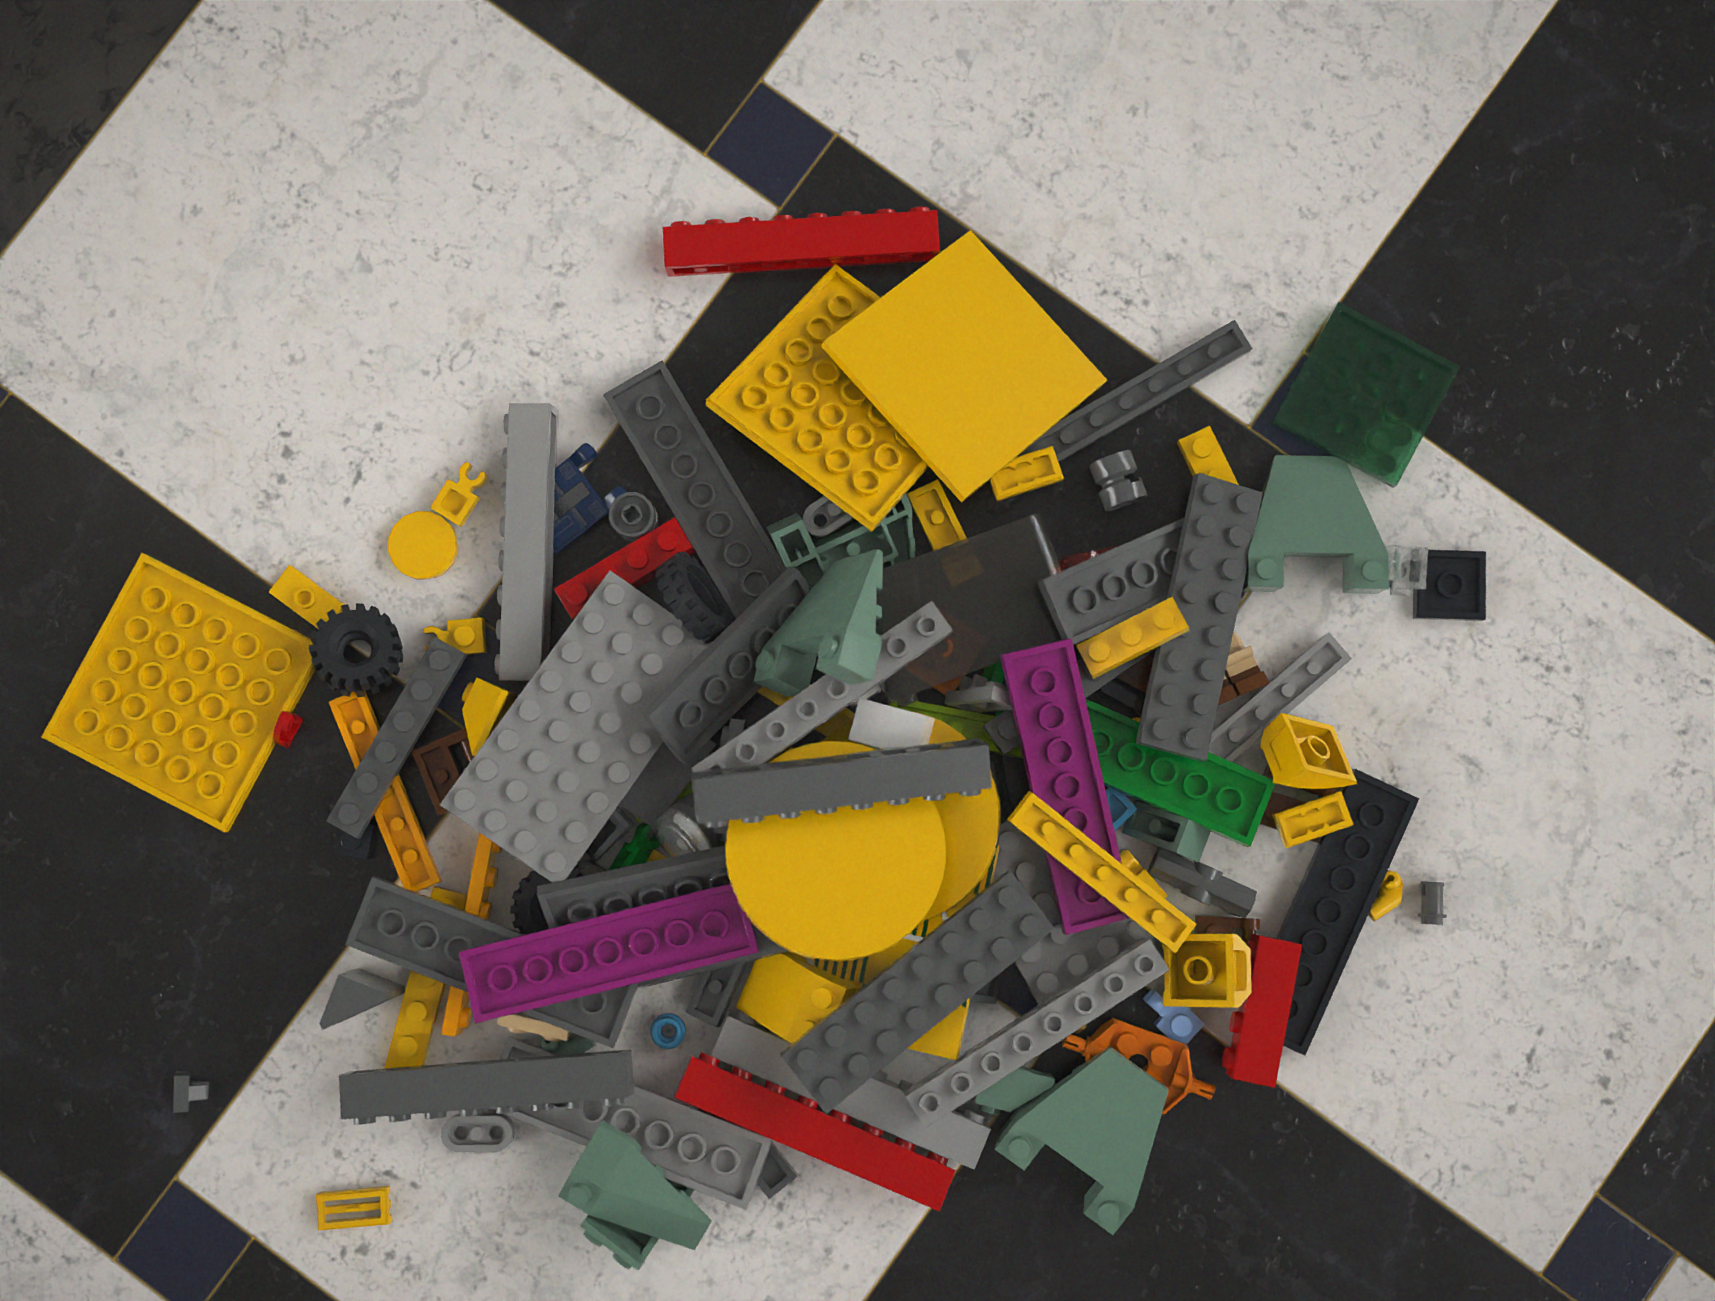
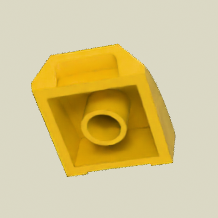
M1280 713L1264 728L1259 749H1263L1274 777L1273 783L1308 789L1337 788L1357 784L1333 725Z
M1189 934L1176 953L1170 951L1162 944L1164 962L1169 968V971L1164 974L1165 991H1163V1006L1239 1008L1252 993L1250 948L1237 934Z

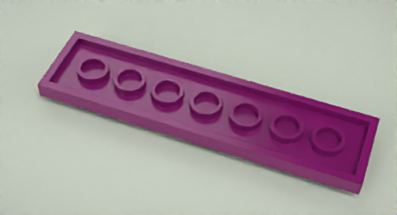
M1072 638L1000 654L1030 791L1122 864ZM1044 850L1063 934L1069 935L1130 919Z
M729 883L459 952L474 1021L479 1023L758 953L759 947L753 923L739 905L732 885Z

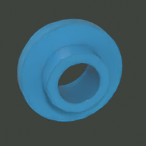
M673 1013L659 1015L653 1021L650 1028L652 1041L662 1049L677 1047L684 1040L686 1034L683 1020ZM669 1024L674 1027L675 1033L672 1037H666L662 1033L664 1025Z

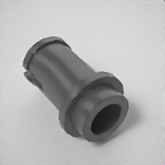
M1421 881V913H1418V917H1421V924L1443 925V918H1447V915L1443 914L1444 882Z

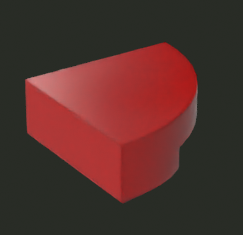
M282 710L274 729V742L285 748L290 747L303 722V717L294 712Z

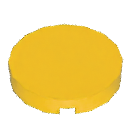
M415 511L403 516L393 526L388 537V553L391 561L402 574L416 580L432 579L444 575L453 566L458 555V544L454 527L445 518L430 511Z

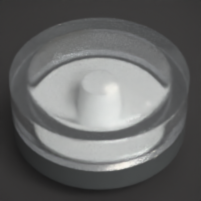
M676 802L653 822L655 836L669 857L721 846L713 828L705 827V823L698 824L695 809L685 803Z

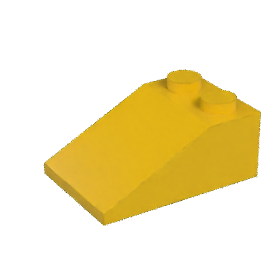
M786 952L755 960L735 1007L784 1040L794 1043L856 993L858 987Z

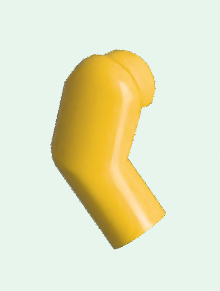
M1387 871L1378 891V898L1374 900L1368 916L1374 922L1401 903L1403 880L1396 871Z

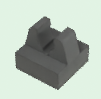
M176 1071L174 1075L173 1113L188 1112L190 1101L208 1099L209 1081H190L191 1071Z

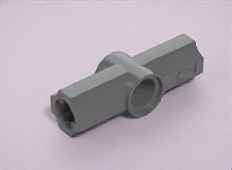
M1158 847L1149 864L1148 873L1153 878L1180 889V893L1206 905L1211 903L1237 917L1246 919L1255 903L1256 890L1222 876L1223 873L1208 865L1201 862H1191L1163 848Z

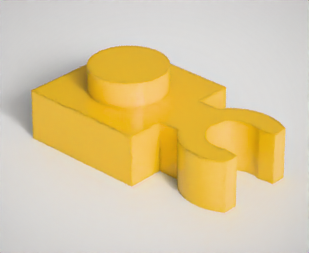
M465 462L459 469L460 479L456 484L448 479L430 506L432 510L461 528L480 500L479 497L472 494L474 489L482 487L488 478V475L481 471L476 479L470 480L468 473L473 466L468 462Z
M484 618L447 620V631H443L435 626H428L423 629L425 634H436L439 640L466 655L487 653Z
M1128 849L1120 852L1123 866L1163 898L1168 896L1146 869L1142 868Z

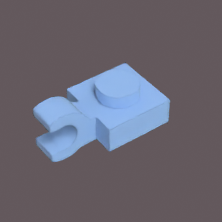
M1153 989L1142 998L1160 1015L1153 1024L1168 1038L1187 1044L1205 1025L1188 1007L1163 1006V997Z

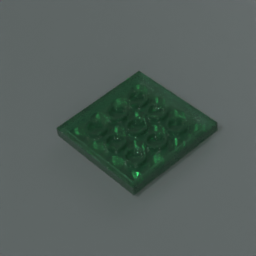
M1338 301L1272 423L1394 488L1399 483L1460 366Z

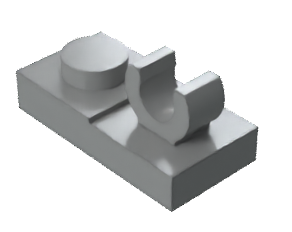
M977 674L974 675L973 679L962 676L959 684L960 690L948 691L946 693L945 704L960 710L976 713L1012 710L1006 685L998 682H988L987 678Z

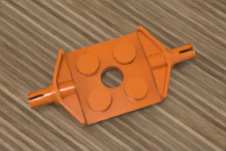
M1110 1019L1102 1024L1091 1037L1087 1036L1086 1040L1071 1034L1063 1039L1062 1047L1081 1053L1082 1056H1085V1061H1088L1109 1046L1127 1059L1135 1054L1145 1056L1147 1064L1142 1070L1168 1088L1167 1098L1162 1111L1163 1115L1187 1096V1093H1194L1211 1100L1212 1094L1215 1092V1085L1197 1080L1195 1075L1192 1074L1187 1044L1121 1020Z

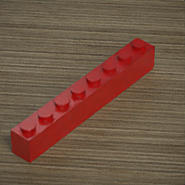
M914 207L909 209V212L897 213L893 209H880L875 211V214L861 215L859 211H846L841 213V216L827 217L825 213H812L807 215V218L793 219L790 215H778L773 217V220L759 221L756 217H744L739 219V222L725 223L721 219H710L705 221V224L691 225L687 221H677L671 223V226L663 227L664 264L668 277L833 267L835 264L840 267L930 261L940 253L937 210L929 211L927 207Z
M703 1052L700 1053L699 1058L690 1056L673 1095L675 1098L940 1212L956 1171L946 1166L948 1158L930 1150L927 1157L914 1152L916 1144L900 1137H896L894 1143L882 1138L883 1130L865 1122L862 1129L849 1124L851 1116L832 1109L829 1115L817 1110L818 1103L800 1094L797 1101L784 1096L786 1088L766 1080L764 1086L751 1081L754 1074L735 1066L732 1072L718 1067L721 1060Z

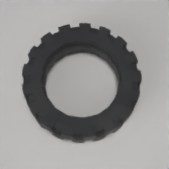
M680 551L656 568L655 577L659 581L657 585L664 594L663 598L666 604L671 606L673 609L672 613L677 620L680 619L683 622V627L688 632L691 631L696 639H702L705 644L713 642L735 620V616L731 613L730 608L708 574L703 564L700 565L695 557H690L687 552L681 553Z

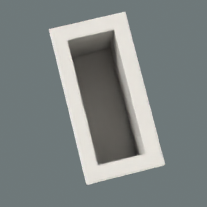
M859 698L848 740L859 742L860 745L876 750L880 748L892 749L926 745L929 743L935 719Z

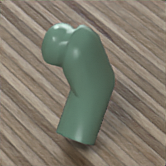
M580 1035L573 1039L568 1038L567 1041L561 1040L557 1042L541 1038L540 1042L543 1050L556 1055L584 1053L596 1046L595 1041Z

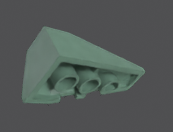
M602 1120L572 1169L558 1197L590 1216L695 1250L712 1220L683 1190H676L663 1177L665 1171L658 1164L653 1166L640 1153L642 1147L633 1138Z

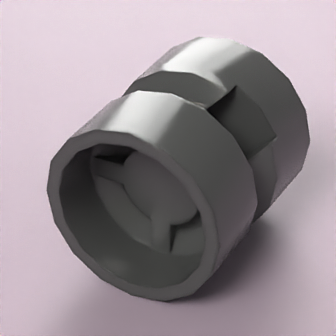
M1131 450L1106 456L1089 465L1095 484L1102 486L1099 496L1106 512L1128 506L1148 496L1142 478L1134 475L1138 468Z
M626 492L619 495L612 502L609 509V520L612 527L625 541L632 543L659 527L658 513L644 495L637 492Z

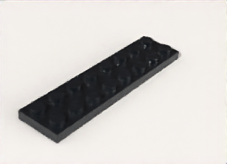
M1352 769L1357 784L1345 786L1342 790L1354 825L1321 837L1276 937L1277 939L1302 944L1283 1046L1306 1056L1419 801V798L1357 769Z

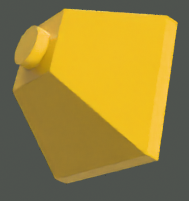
M476 678L474 683L470 682L462 696V701L465 702L462 712L473 756L478 753L515 702V697L519 696L480 678Z

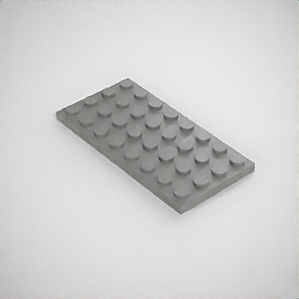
M609 571L440 805L552 883L566 880L663 743V740L641 712L712 642L705 644L702 639H696L691 631L688 632L683 627V622L680 619L677 620L672 613L618 575Z

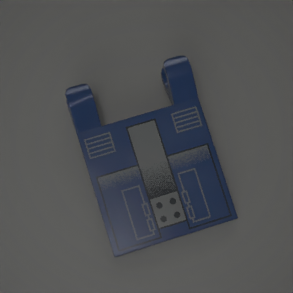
M588 443L582 444L568 459L555 468L553 550L557 554L609 514L612 502L619 495L627 492L624 488L618 486L602 500L580 471V468L590 463L598 455L596 450Z

